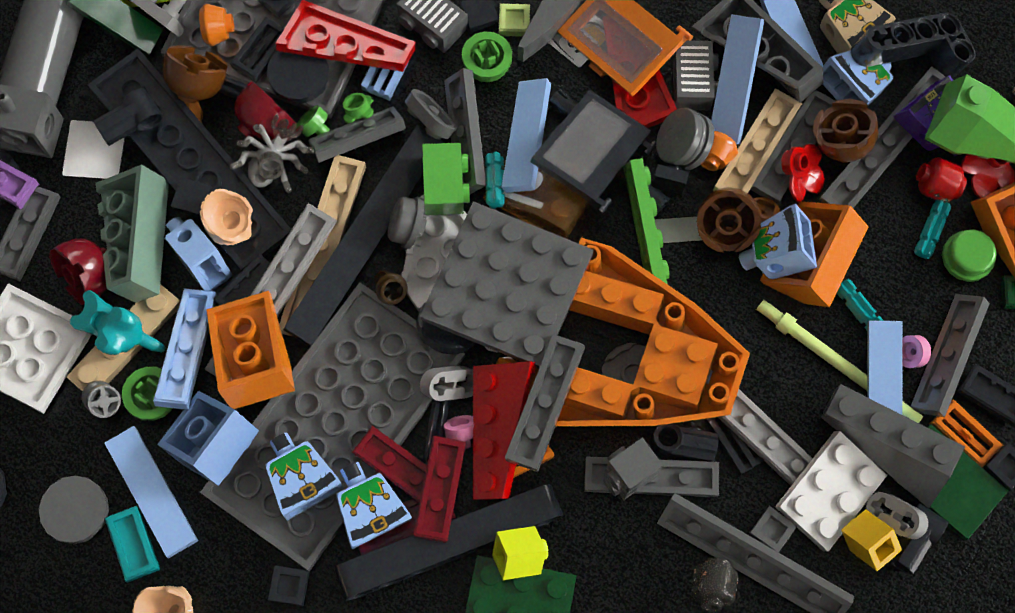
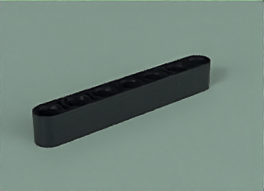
M546 484L452 520L447 543L411 536L341 563L334 567V571L344 599L349 601L492 546L495 543L498 531L531 526L538 528L564 515L552 485Z

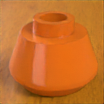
M205 4L200 8L199 23L204 43L209 46H215L229 39V33L234 32L232 13L227 14L225 8L211 4Z
M714 131L712 148L706 159L701 163V166L710 171L724 169L738 154L735 141L724 133Z

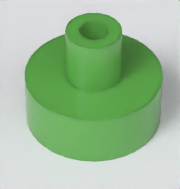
M315 105L301 117L296 127L306 137L314 133L321 135L329 132L330 129L324 124L328 114L319 105Z

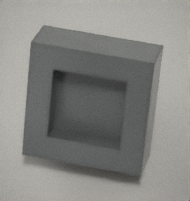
M769 506L748 535L779 553L797 525Z

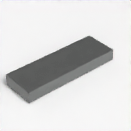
M390 107L373 114L368 119L362 118L308 140L311 151L320 163L404 130L406 127L403 118L395 107Z
M37 186L23 208L16 209L0 242L1 275L21 282L61 198L58 193Z

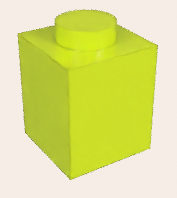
M535 526L498 531L492 556L503 580L539 575L542 573L544 560L548 558V546L546 541L540 538Z

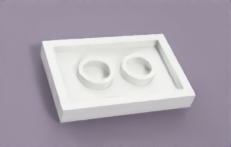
M834 431L776 504L775 508L788 520L797 525V528L822 551H829L842 535L841 530L855 518L886 478L887 474L841 431Z

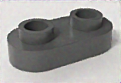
M417 89L411 91L405 100L408 112L415 118L420 119L426 126V132L433 138L438 140L441 138L449 139L457 127L455 122L429 95Z

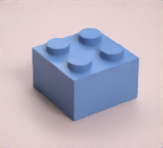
M198 391L192 398L189 409L182 411L157 445L185 467L219 486L243 452L250 446L259 430L235 409Z

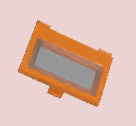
M586 0L557 30L560 36L590 60L591 64L589 67L601 78L608 75L632 97L687 40L691 41L693 39V35L680 25L676 28V31L679 32L676 35L634 0Z

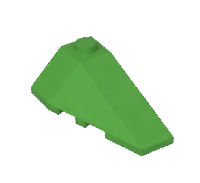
M964 75L946 83L925 140L953 154L976 155L978 158H994L1005 160L1008 163H1015V107L994 89L969 75Z

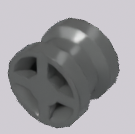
M93 381L82 392L83 405L97 417L107 418L112 416L121 405L119 392L107 382Z

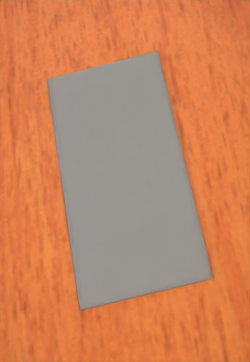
M697 217L655 220L656 229H660L662 232L663 243L702 240L697 229Z

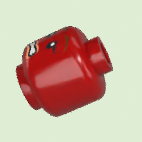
M940 157L933 158L927 164L923 163L916 175L921 194L934 200H942L944 203L958 199L964 192L967 184L963 168Z

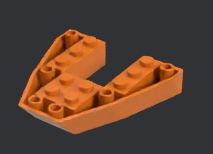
M581 238L579 244L594 251L569 310L646 333L650 337L634 384L577 368L556 426H657L731 415L750 353L697 304L612 246ZM536 368L535 375L531 374L529 391H531L539 371L538 368ZM711 370H712L713 372H712V375H711L709 384H707V381H708L710 372H711Z

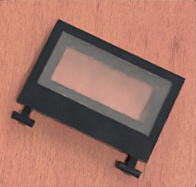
M589 90L563 122L549 135V138L533 155L530 162L584 198L599 215H602L612 200L606 198L604 201L599 198L637 149L645 157H649L656 147V142L648 143L645 141L651 130Z

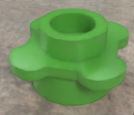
M353 93L346 97L343 102V108L346 111L343 117L345 122L353 123L362 118H370L374 113L371 108L372 97L363 93Z

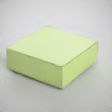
M500 4L499 35L524 36L530 24V4Z

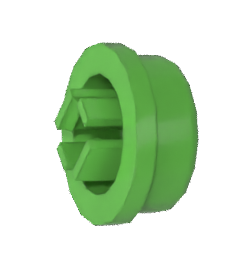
M484 31L474 34L466 41L462 50V61L465 69L473 70L474 79L481 82H493L504 76L512 63V49L509 42L503 36L495 32Z
M974 229L964 230L952 235L943 246L942 259L944 266L951 275L959 280L972 282L979 281L990 273L994 267L997 252L994 242L984 232Z
M144 367L136 370L127 378L122 389V400L125 408L134 417L141 420H157L165 417L172 411L173 408L155 406L153 401L162 369L158 367Z

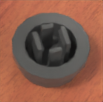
M401 197L393 208L388 226V238L391 242L401 244V247L404 249H411L417 236L421 237L424 234L427 215H423V198L415 197L411 199Z

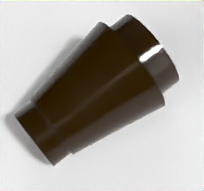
M380 271L374 278L376 295L384 304L394 305L405 298L408 286L406 280L401 275Z

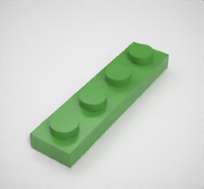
M643 158L630 160L623 168L642 265L644 269L667 284L666 279H669V267L667 261L662 260L660 250L663 247V236L661 230L656 229L654 217L657 216V206L653 197L650 198L648 185L651 184L650 171L647 166L644 167Z

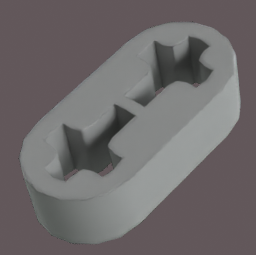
M460 365L429 369L421 378L420 390L425 396L436 401L472 397L473 369ZM439 380L444 381L443 385H437L433 389L434 384L439 383ZM466 380V382H463L461 386L456 385L457 382Z
M883 492L875 493L869 498L866 506L867 510L892 527L896 534L910 539H919L926 533L928 518L920 509L896 496ZM882 503L887 508L893 510L891 515L883 513L884 511L880 509ZM903 516L911 518L915 523L913 528H909L910 526L902 521Z

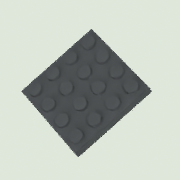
M473 201L423 308L420 319L521 362H536V368L539 369L552 335L558 336L594 250Z

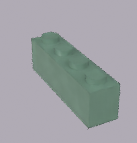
M143 165L96 183V191L102 197V202L98 204L99 215L104 217L105 225L101 229V240L107 244V251L103 254L106 287L108 290L135 303L157 296L160 293L169 186L168 181L164 177Z

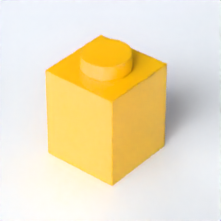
M867 509L852 519L841 530L850 551L876 571L902 551L894 529Z

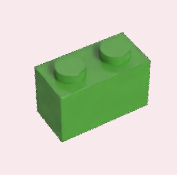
M461 143L422 144L425 214H464L463 203H470L469 184H463L462 173H468V154H461Z

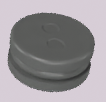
M689 108L674 110L664 120L657 135L656 149L660 159L665 163L676 165L682 170H691L698 167L706 159L712 148L714 126L707 116Z

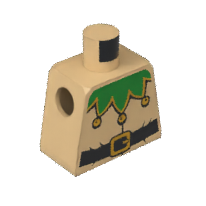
M819 0L828 10L822 19L820 28L838 54L850 51L853 44L870 27L892 23L896 19L873 0Z

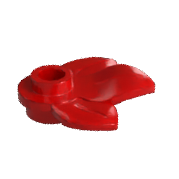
M814 144L792 147L782 155V170L786 175H790L789 189L797 203L802 202L806 191L817 194L824 187V174L818 166L822 153Z
M966 154L962 159L960 167L963 168L965 173L972 175L971 187L978 198L994 192L997 188L1001 189L1015 182V171L1010 163L1005 160L978 158V156Z

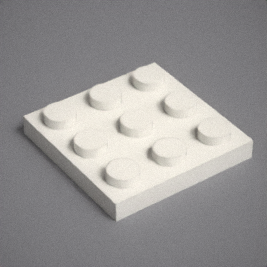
M7 284L0 296V392L44 414L92 334L74 329L70 325L72 315Z

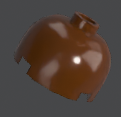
M170 46L164 55L162 72L165 84L172 92L178 95V99L187 103H195L196 100H205L213 97L222 88L228 67L222 58L206 51L205 56L195 54L196 48L191 46Z
M855 99L837 100L832 102V107L825 112L823 109L818 112L813 122L815 140L822 153L830 159L842 163L855 162L864 158L873 149L878 139L877 116L874 110L872 112L863 101Z
M732 187L716 189L706 196L698 209L696 220L698 233L704 243L717 252L742 251L750 246L759 235L761 224L759 207L751 195L741 189Z

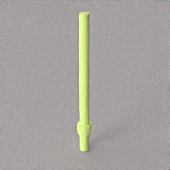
M765 300L760 303L756 310L774 322L776 329L785 335L789 333L867 391V375L795 323L797 319L789 313L783 314ZM902 401V415L919 423L923 416Z

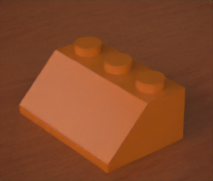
M801 202L798 204V207L811 221L817 268L777 279H769L763 273L760 281L804 304L830 307L868 229V225L850 205Z

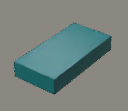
M138 506L105 518L126 582H131L160 570L141 510Z

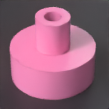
M920 335L903 337L902 365L907 368H918L926 365L931 356L929 342Z
M457 416L444 423L446 438L465 441V449L471 446L470 439L473 438L474 428L473 416Z

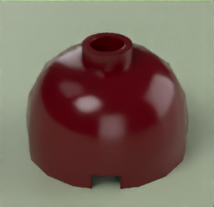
M252 81L246 85L236 99L234 106L235 116L241 123L237 128L246 137H256L265 142L262 135L256 132L257 125L261 124L265 128L270 140L275 139L278 134L280 138H283L297 124L271 97Z
M71 239L60 243L50 250V260L57 277L64 276L70 285L64 287L67 293L76 302L84 305L83 294L85 291L91 290L100 296L107 289L103 254L107 249L104 247L99 248L95 243L87 239Z

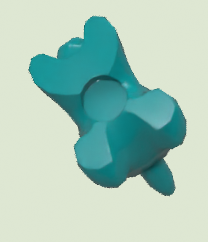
M91 290L85 291L83 294L85 307L82 313L72 316L70 319V325L74 329L97 336L95 346L98 350L108 355L128 352L135 345L156 352H164L166 348L157 339L142 331V322L137 315L128 309L111 306Z

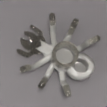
M275 114L270 123L275 139L270 140L263 125H253V129L262 135L267 145H263L252 136H247L244 141L238 140V146L247 147L249 144H252L259 150L242 152L239 160L229 166L231 170L242 166L248 157H254L248 163V177L255 187H265L273 179L281 177L285 191L291 193L292 189L287 179L283 160L292 161L296 168L304 174H307L309 171L300 163L296 155L282 152L299 148L303 153L313 154L314 149L306 147L299 140L284 145L285 142L298 137L304 127L300 125L296 130V123H293L287 129L288 119H281L276 126L279 115Z

